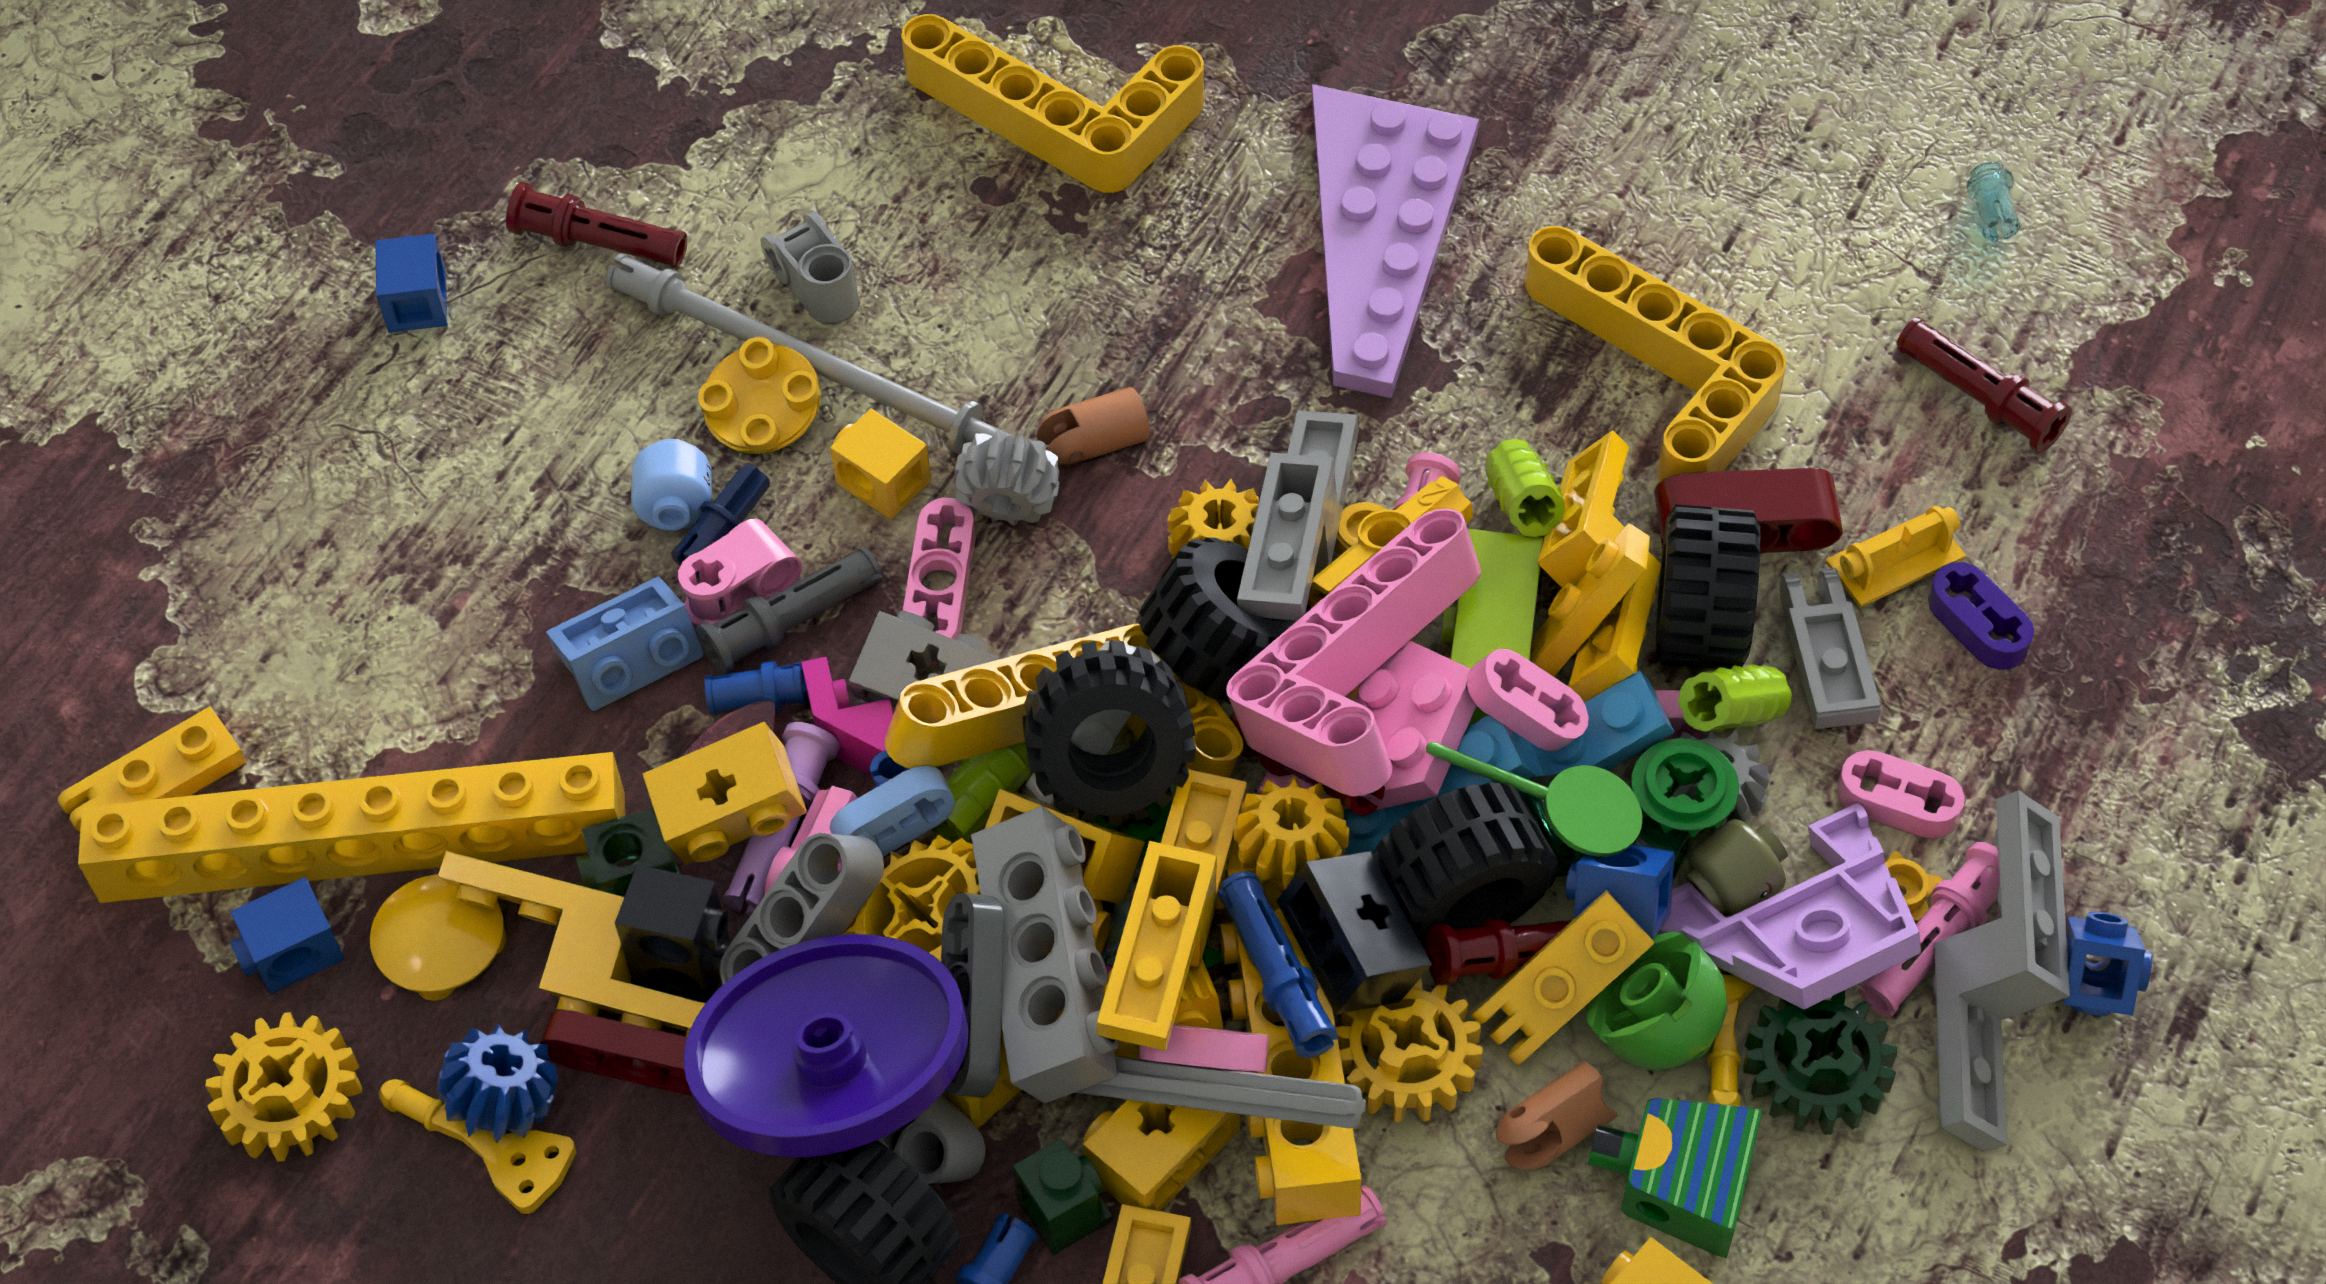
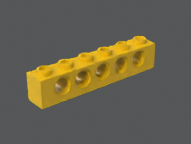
M1237 841L1233 843L1224 880L1233 874L1243 871L1256 874V869H1242V864L1238 858ZM1274 879L1262 886L1265 896L1274 909L1298 960H1300L1302 966L1312 970L1276 902L1285 888L1282 880ZM1218 898L1216 909H1225L1223 903ZM1229 915L1230 923L1220 924V939L1224 965L1236 963L1239 979L1228 980L1232 1020H1245L1248 1033L1269 1035L1266 1071L1243 1072L1345 1084L1338 1039L1333 1040V1047L1325 1053L1316 1057L1303 1058L1297 1055L1286 1027L1274 1025V1023L1283 1021L1277 1012L1268 1009L1262 996L1264 986L1262 979L1253 965ZM1317 980L1319 987L1316 994L1325 1013H1327L1332 1025L1335 1027L1332 1007ZM1247 1115L1250 1139L1263 1137L1266 1155L1254 1157L1259 1199L1272 1198L1276 1225L1361 1216L1362 1179L1353 1128ZM1303 1138L1309 1139L1313 1143L1309 1145H1295L1290 1143V1141Z

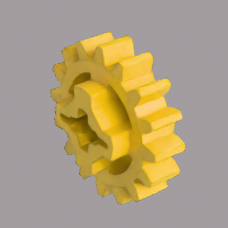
M1420 978L1399 1003L1342 1013L1341 1024L1343 1026L1336 1027L1343 1074L1349 1075L1346 1084L1358 1086L1361 1089V1093H1368L1367 1112L1374 1114L1383 1104L1393 1106L1394 1122H1402L1406 1109L1416 1108L1423 1122L1429 1121L1433 1103L1438 1102L1445 1109L1452 1111L1456 1108V1089L1470 1093L1474 1088L1475 1072L1473 1070L1481 1068L1483 1047L1476 1045L1480 1041L1481 1026L1478 1021H1466L1469 1003L1465 999L1455 1001L1452 1004L1446 1002L1448 985H1437L1430 993L1422 990L1423 983ZM1439 1027L1444 1030L1450 1039L1453 1052L1448 1050L1449 1041L1438 1036L1437 1030ZM1362 1044L1367 1046V1055L1378 1061V1066L1375 1070L1364 1056Z
M291 1012L283 1013L279 1027L273 1029L269 1028L263 1018L255 1020L257 1035L247 1039L244 1035L235 1032L230 1036L236 1048L235 1053L232 1056L227 1054H216L213 1061L222 1076L206 1079L205 1086L214 1100L207 1105L209 1112L216 1124L221 1125L220 1129L227 1141L232 1146L242 1142L248 1155L256 1159L264 1151L265 1147L269 1146L277 1162L285 1161L289 1146L297 1144L306 1156L313 1154L314 1147L312 1138L321 1134L323 1137L334 1141L338 1137L332 1124L336 1117L353 1119L355 1111L347 1097L362 1093V1085L355 1073L360 1068L351 1047L346 1048L347 1045L340 1031L335 1027L325 1032L319 1018L312 1015L307 1019L302 1028L297 1026ZM324 1088V1091L320 1096V1090Z

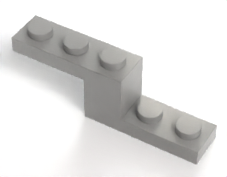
M1297 410L1288 453H1270L1237 597L1238 607L1260 618L1298 621L1305 615L1314 570L1322 571L1332 562L1359 433L1358 415Z
M2019 790L1996 799L1997 829L1994 839L1999 853L2000 888L1998 889L1997 900L2002 918L1934 942L1935 973L1933 975V987L1937 1005L1935 1048L1939 1061L1940 1089L1937 1109L1941 1119V1128L1983 1152L2007 1145L2001 1020L2070 997L2060 821L2057 815Z

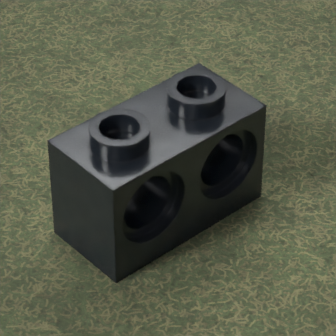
M642 865L636 866L615 920L616 930L634 985L701 1003H706L716 992L719 981L722 982L720 975L721 960L731 941L727 929L728 911L722 910L714 881Z

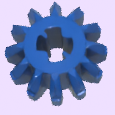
M499 1023L490 1032V1035L470 1028L467 1036L463 1038V1042L451 1043L450 1049L444 1055L442 1070L439 1072L437 1082L438 1099L445 1102L444 1109L446 1110L447 1121H466L465 1126L468 1137L479 1130L490 1131L494 1140L498 1143L502 1136L505 1135L506 1130H509L517 1136L525 1138L533 1123H543L545 1116L549 1114L558 1082L557 1066L549 1062L548 1045H529L526 1029L515 1036L507 1035Z

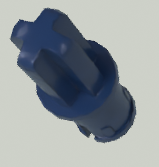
M746 464L740 468L714 502L707 501L701 505V516L688 534L672 550L671 556L673 560L681 566L682 562L690 555L705 549L729 534L732 529L742 523L770 487L769 478L751 464ZM699 571L695 573L696 577L700 578Z

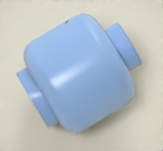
M665 439L647 446L638 453L632 463L631 505L634 512L647 525L660 530L678 531L694 526L702 514L700 510L701 505L707 501L711 502L712 472L706 455L696 446L678 439Z

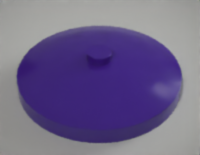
M850 934L822 937L773 952L744 968L722 985L705 1003L689 1031L684 1050V1071L698 1112L705 1122L727 1141L741 1148L771 1156L813 1157L851 1150L881 1139L902 1128L928 1109L946 1090L961 1066L968 1044V1020L954 977L942 962L922 948L902 940L878 935Z

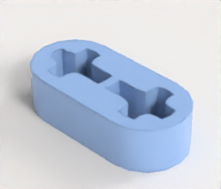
M927 765L917 766L900 773L845 805L831 819L829 829L831 834L869 838L876 843L882 853V857H884L890 851L893 852L946 820L954 809L955 800L940 770Z

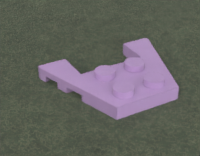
M1859 802L1808 826L1810 846L1833 867L1832 869L1728 918H1725L1690 882H1687L1672 889L1671 914L1656 934L1673 931L1683 933L1691 943H1694L1695 940L1717 967L1802 1009L1811 1007L1921 953L1918 928L1896 879L1891 878L1885 864L1883 849L1878 838L1873 837L1869 828L1868 815Z

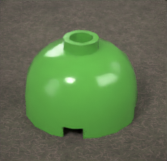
M1674 931L1656 935L1653 938L1654 944L1586 1005L1588 1025L1609 1050L1625 1063L1652 1071L1679 1067L1705 1055L1718 1036L1728 1011L1725 981L1715 963L1695 940L1694 943H1691L1683 933Z

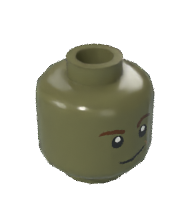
M1732 819L1691 849L1688 858L1691 870L1685 874V878L1721 914L1724 912L1729 916H1733L1775 896L1784 888L1786 876L1780 862L1788 857V853L1778 837L1765 824L1755 830L1744 821Z

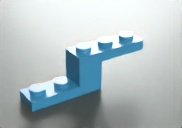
M1639 670L1586 701L1584 704L1589 716L1587 729L1583 735L1558 751H1545L1538 748L1489 715L1467 727L1457 751L1548 787L1555 776L1570 767L1588 765L1609 771L1673 734L1675 731L1649 679ZM1451 763L1436 797L1474 784L1479 786L1489 782H1499ZM1517 790L1522 795L1532 815L1544 808V800ZM1436 797L1376 810L1362 816L1355 814L1349 808L1344 809V820H1346V827L1349 828L1348 847H1346L1348 854L1371 851L1373 855L1377 851L1376 846L1380 840L1391 831L1390 829L1418 807Z

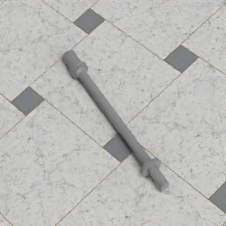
M620 253L614 258L615 263L624 266L623 270L612 264L608 268L606 274L607 287L647 303L648 309L652 313L664 317L679 311L743 341L754 337H764L770 340L772 344L789 347L803 355L813 366L816 374L949 433L948 448L952 452L960 454L963 444L972 442L975 434L985 433L994 436L996 431L1000 430L982 422L983 407L980 403L970 401L964 404L959 411L694 293L686 289L683 275L672 269L660 271L633 259L626 253Z

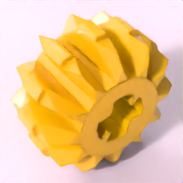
M1205 479L1200 487V494L1183 490L1182 496L1179 499V507L1172 508L1167 519L1168 532L1170 533L1168 536V549L1172 554V559L1175 558L1183 545L1186 546L1189 541L1196 538L1203 541L1206 537L1217 538L1223 542L1231 541L1249 549L1259 505V498L1254 488L1236 493V486L1232 479H1230L1223 489H1214Z
M1294 775L1287 787L1280 788L1267 779L1261 790V795L1246 793L1245 801L1241 805V814H1238L1237 820L1234 822L1233 839L1237 841L1238 858L1242 864V869H1256V875L1260 880L1261 886L1274 879L1282 880V884L1286 888L1305 862L1342 856L1345 848L1348 847L1349 828L1346 827L1344 809L1341 806L1340 799L1326 798V792L1322 783H1318L1308 789L1301 788Z

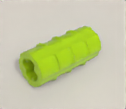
M1515 438L1500 442L1495 449L1488 453L1485 470L1489 487L1494 489L1495 499L1500 501L1501 511L1507 514L1512 525L1517 527L1520 533L1525 536L1539 537L1549 534L1554 527L1562 522L1565 513V505L1560 487L1555 485L1554 476L1548 473L1547 464L1541 461L1538 453L1530 447L1528 442Z
M1749 664L1746 667L1735 665L1731 669L1719 667L1715 671L1702 672L1695 677L1688 678L1680 689L1678 703L1683 712L1684 720L1691 727L1700 731L1721 733L1725 729L1738 730L1742 726L1753 728L1757 724L1769 723L1776 718H1781L1790 707L1792 693L1787 685L1785 675L1775 667Z
M1025 742L960 761V767L946 781L955 800L954 809L946 820L931 830L937 836L940 835L952 843L960 838L969 843L972 840L971 834L985 828L999 789L1015 793L1022 784L1027 783L1033 774L1030 770Z

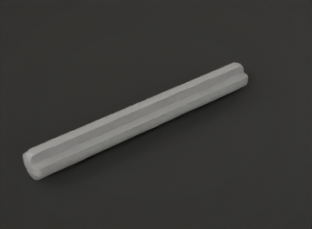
M1115 1056L1118 1077L1075 1092L1350 1129L1359 1125L1361 1114L1365 1112L1366 1100L1362 1098L1361 1089L1355 1085L1164 1063Z

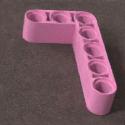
M1437 509L1417 518L1234 674L1228 682L1226 691L1248 746L1345 795L1363 796L1375 792L1387 783L1391 778L1393 767L1374 715L1367 707L1345 696L1471 588L1480 578L1481 567L1464 517L1460 512L1453 509Z

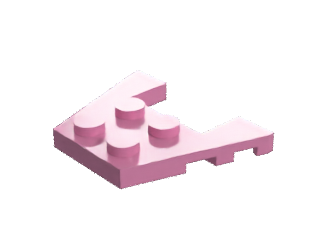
M1408 641L1360 683L1358 694L1354 701L1372 711L1393 767L1391 778L1384 785L1385 791L1382 801L1371 794L1362 796L1377 805L1376 810L1438 795L1451 763L1429 755L1426 752V746L1430 742H1436L1457 751L1477 706L1469 695L1467 687V677L1471 668L1412 641ZM1267 772L1257 794L1261 795V790L1267 779L1282 788L1287 787L1294 775L1277 776ZM1297 778L1301 788L1308 789L1312 787L1309 783ZM1341 803V806H1342L1343 809H1347V808H1348L1347 806H1345V805H1343V804Z

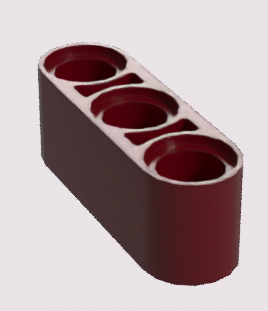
M1807 467L1683 473L1663 479L1654 490L1662 548L1667 516L1675 504L1754 510L1760 525V553L1820 550L1836 543L1843 534L1834 479L1828 471L1821 468Z

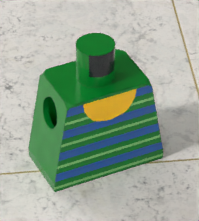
M1663 1098L1649 1099L1646 1103L1639 1135L1600 1124L1597 1125L1588 1165L1628 1175L1621 1211L1627 1217L1711 1254L1727 1258L1763 1110Z

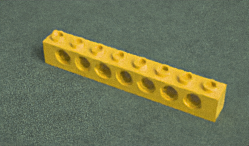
M613 752L86 806L82 807L78 865L100 903L289 884L305 876L308 881L440 868L446 851L487 862H500L626 848L625 792Z

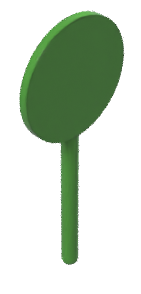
M1430 742L1426 746V752L1429 755L1501 784L1513 786L1516 790L1544 800V811L1550 827L1565 844L1576 851L1597 857L1617 855L1628 849L1640 833L1643 817L1641 806L1635 793L1621 778L1605 769L1588 765L1570 767L1560 772L1551 781L1550 785L1545 787L1436 742Z

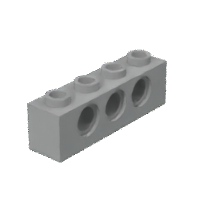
M1041 806L971 834L981 895L997 898L1004 914L1001 1024L1011 1084L1040 1101L1048 1103L1118 1077L1114 1050L1118 1048L1119 1040L1097 1036V1020L1104 999L1103 986L1107 984L1108 975L1105 963L1095 947L1091 924L1096 922L1097 914L1094 901L1084 885L1081 863L1086 859V851L1079 832L1073 825L1066 824ZM1053 946L1051 952L1047 955L1049 949ZM1064 1007L1063 1013H1062L1061 1016L1056 1020V1018H1057L1059 1012H1060L1061 1009Z

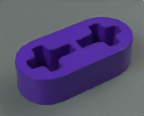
M1952 562L1942 566L1935 574L1928 597L1929 609L1933 615L1977 660L1987 667L2005 670L2019 666L2026 659L2034 635L2033 623L2027 614L1976 566L1965 562ZM1949 588L1956 594L1966 590L1971 594L1970 599L1968 600L1963 595H1958L1954 598L1947 595ZM1992 631L2000 637L2008 633L2014 637L2013 642L2011 643L2006 638L1999 639L1998 641L1991 638Z

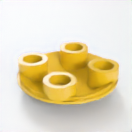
M754 337L745 341L739 350L724 358L714 368L706 383L699 389L698 401L708 429L719 442L738 452L763 454L790 445L807 431L814 421L820 406L821 388L813 366L803 355L789 347L772 344L770 340L764 337Z
M438 874L415 879L391 894L378 910L370 932L372 956L384 976L394 984L404 989L418 992L424 999L432 1001L445 999L453 993L455 988L465 985L479 976L491 964L495 956L504 949L507 941L503 915L498 902L495 909H489L461 901L456 898L458 887L439 878Z

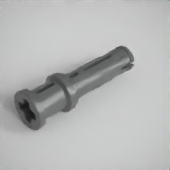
M861 546L844 556V558L821 568L765 599L762 596H751L743 600L742 609L714 624H711L709 621L698 624L696 626V634L705 656L720 675L733 671L735 662L763 647L766 650H773L783 641L784 633L793 629V627L838 605L854 594L880 583L883 580V576L880 574L882 571L876 558L867 547Z

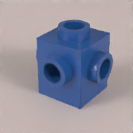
M2088 912L2086 919L2067 916L2066 939L2070 997L2061 999L2064 1005H2070L2074 1010L2090 1015L2107 1016L2113 1012L2133 1016L2137 992H2145L2149 984L2152 952L2145 950L2137 928L2128 926L2129 921L2127 919L2106 912ZM2087 954L2106 957L2099 963H2089L2086 961Z

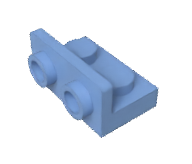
M659 576L546 631L554 652L575 677L583 699L592 711H596L703 656V649L685 604Z

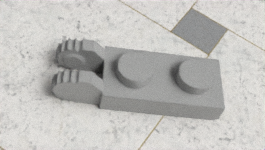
M1836 568L1820 569L1817 587L1820 599H1822V605L1814 606L1807 605L1803 585L1797 572L1781 574L1779 589L1786 617V626L1814 729L1878 722L1881 712L1880 700L1852 601L1847 602L1838 570Z

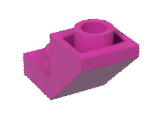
M827 657L801 662L814 725L826 730L839 741L840 749L836 758L873 777L870 772L871 762L877 754L886 750L884 746L885 737L893 717L890 699L851 707L845 679L832 681Z

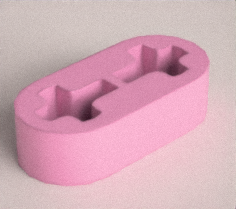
M1497 649L1476 663L1468 673L1467 687L1474 703L1483 712L1538 748L1545 751H1558L1583 735L1588 727L1589 716L1586 705L1581 697L1570 687L1510 649Z
M1871 750L1856 752L1847 758L1842 766L1837 788L1839 800L1845 808L1859 802L1864 807L1868 819L1930 839L1945 837L1954 831L1959 823L1965 801L1962 787L1954 778L1942 772ZM1865 776H1872L1878 779L1877 785L1872 792L1860 788ZM1928 797H1934L1941 801L1937 813H1930L1924 810Z
M1173 1025L1166 1051L1139 1045L1138 1059L1228 1070L1264 1072L1267 1066L1269 1035Z

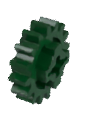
M1845 990L1833 995L1831 1001L1823 1000L1806 1009H1802L1782 998L1779 1000L1778 1010L1764 1004L1759 1012L1756 1023L1758 1026H1750L1744 1047L1750 1051L1746 1052L1743 1072L1757 1075L1753 1081L1751 1094L1754 1098L1767 1095L1773 1097L1769 1115L1774 1119L1782 1115L1786 1110L1794 1113L1795 1130L1802 1131L1809 1119H1815L1819 1121L1823 1134L1831 1135L1837 1118H1842L1845 1124L1852 1130L1858 1128L1863 1110L1876 1115L1880 1111L1885 1097L1883 1093H1890L1896 1072L1890 1068L1893 1067L1898 1052L1897 1046L1882 1044L1889 1028L1886 1021L1872 1024L1866 1021L1870 1004L1866 1001L1856 1005L1853 1009L1845 1006ZM1854 1045L1859 1049L1862 1058L1854 1053ZM1774 1048L1779 1050L1777 1059L1787 1067L1785 1074H1783L1778 1066ZM1834 1051L1832 1057L1828 1056L1831 1052ZM1807 1061H1808V1062H1810L1811 1064L1806 1068ZM1863 1061L1865 1065V1071L1861 1068Z

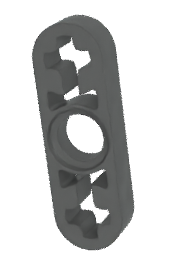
M957 893L949 901L943 917L941 962L950 971L958 985L969 1028L965 1056L958 1072L944 1091L949 1095L986 1097L995 1087L999 1076L1004 914L999 900L993 896Z

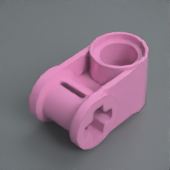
M749 519L740 523L729 534L686 558L678 570L679 586L684 594L687 595L684 604L694 629L704 621L714 624L742 609L743 600L751 596H762L765 599L788 588L797 582L802 571V563L763 521ZM697 571H699L701 581L698 585L695 574ZM720 600H722V603H723V609H724V612H723V613L720 612V606H719V601H720Z

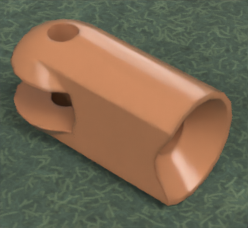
M1132 387L1051 411L1040 421L1036 434L1038 441L1040 440L1045 445H1049L1047 451H1051L1058 456V465L1064 466L1146 442L1150 435L1144 404L1139 394Z
M1580 1062L1503 1115L1496 1128V1139L1500 1143L1510 1145L1505 1153V1161L1522 1171L1541 1169L1596 1132L1598 1124L1605 1126L1618 1117L1617 1112L1607 1107L1603 1101L1602 1075L1590 1064Z

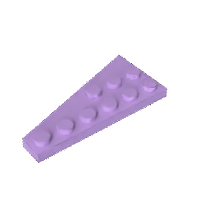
M1312 84V109L1315 126V149L1318 166V190L1323 255L1325 259V283L1328 299L1333 386L1392 399L1478 135L1479 119Z

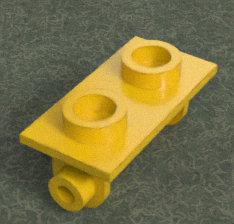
M1933 506L1922 515L1861 543L1855 542L1849 545L1846 550L1826 558L1825 563L1829 568H1836L1838 570L1843 587L1859 608L1936 573L1942 566L1952 562H1960L1966 559L1967 555L1953 539L1954 531L1960 529V519L1955 510L1951 507L1942 509L1939 506Z

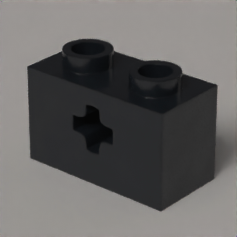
M1371 851L1305 862L1276 900L1335 1014L1401 1002L1432 965L1423 949L1421 941L1412 929Z

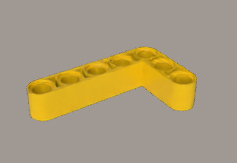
M934 14L915 16L907 21L902 28L901 38L905 72L908 81L915 88L1092 189L1103 193L1118 192L1131 185L1204 108V61L1195 49L1184 45H1173L1159 51L1102 107L943 17Z
M1548 226L1539 229L1532 235L1529 240L1525 275V288L1529 296L1697 392L1664 432L1658 465L1659 483L1663 479L1677 474L1724 471L1773 414L1779 404L1786 370V357L1782 349L1764 337L1570 229L1562 226Z
M1131 624L914 682L906 686L900 694L885 737L884 746L887 754L897 764L908 769L924 765L938 767L1025 742L1023 716H1027L1025 700L1028 691H1038L1036 676L1044 667L1052 672L1057 670L1056 656L1066 650L1069 651L1073 658L1083 654L1081 644L1092 641L1096 642L1097 651H1099L1105 641L1108 642L1110 640L1124 641L1125 645L1133 647L1139 645L1152 651L1146 642L1148 637L1141 631L1140 624ZM1173 672L1175 681H1180L1185 692L1196 736H1193L1196 747L1194 763H1186L1187 769L1230 778L1243 750V739L1240 732L1217 700L1204 695L1203 692L1194 687L1191 688ZM1132 713L1126 722L1139 739L1147 723Z

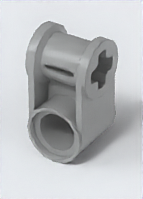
M812 211L803 217V223L778 236L769 233L760 239L763 254L772 272L782 284L788 286L815 320L823 323H838L847 320L856 312L859 307V296L852 258L849 252L832 235L827 224L817 212Z

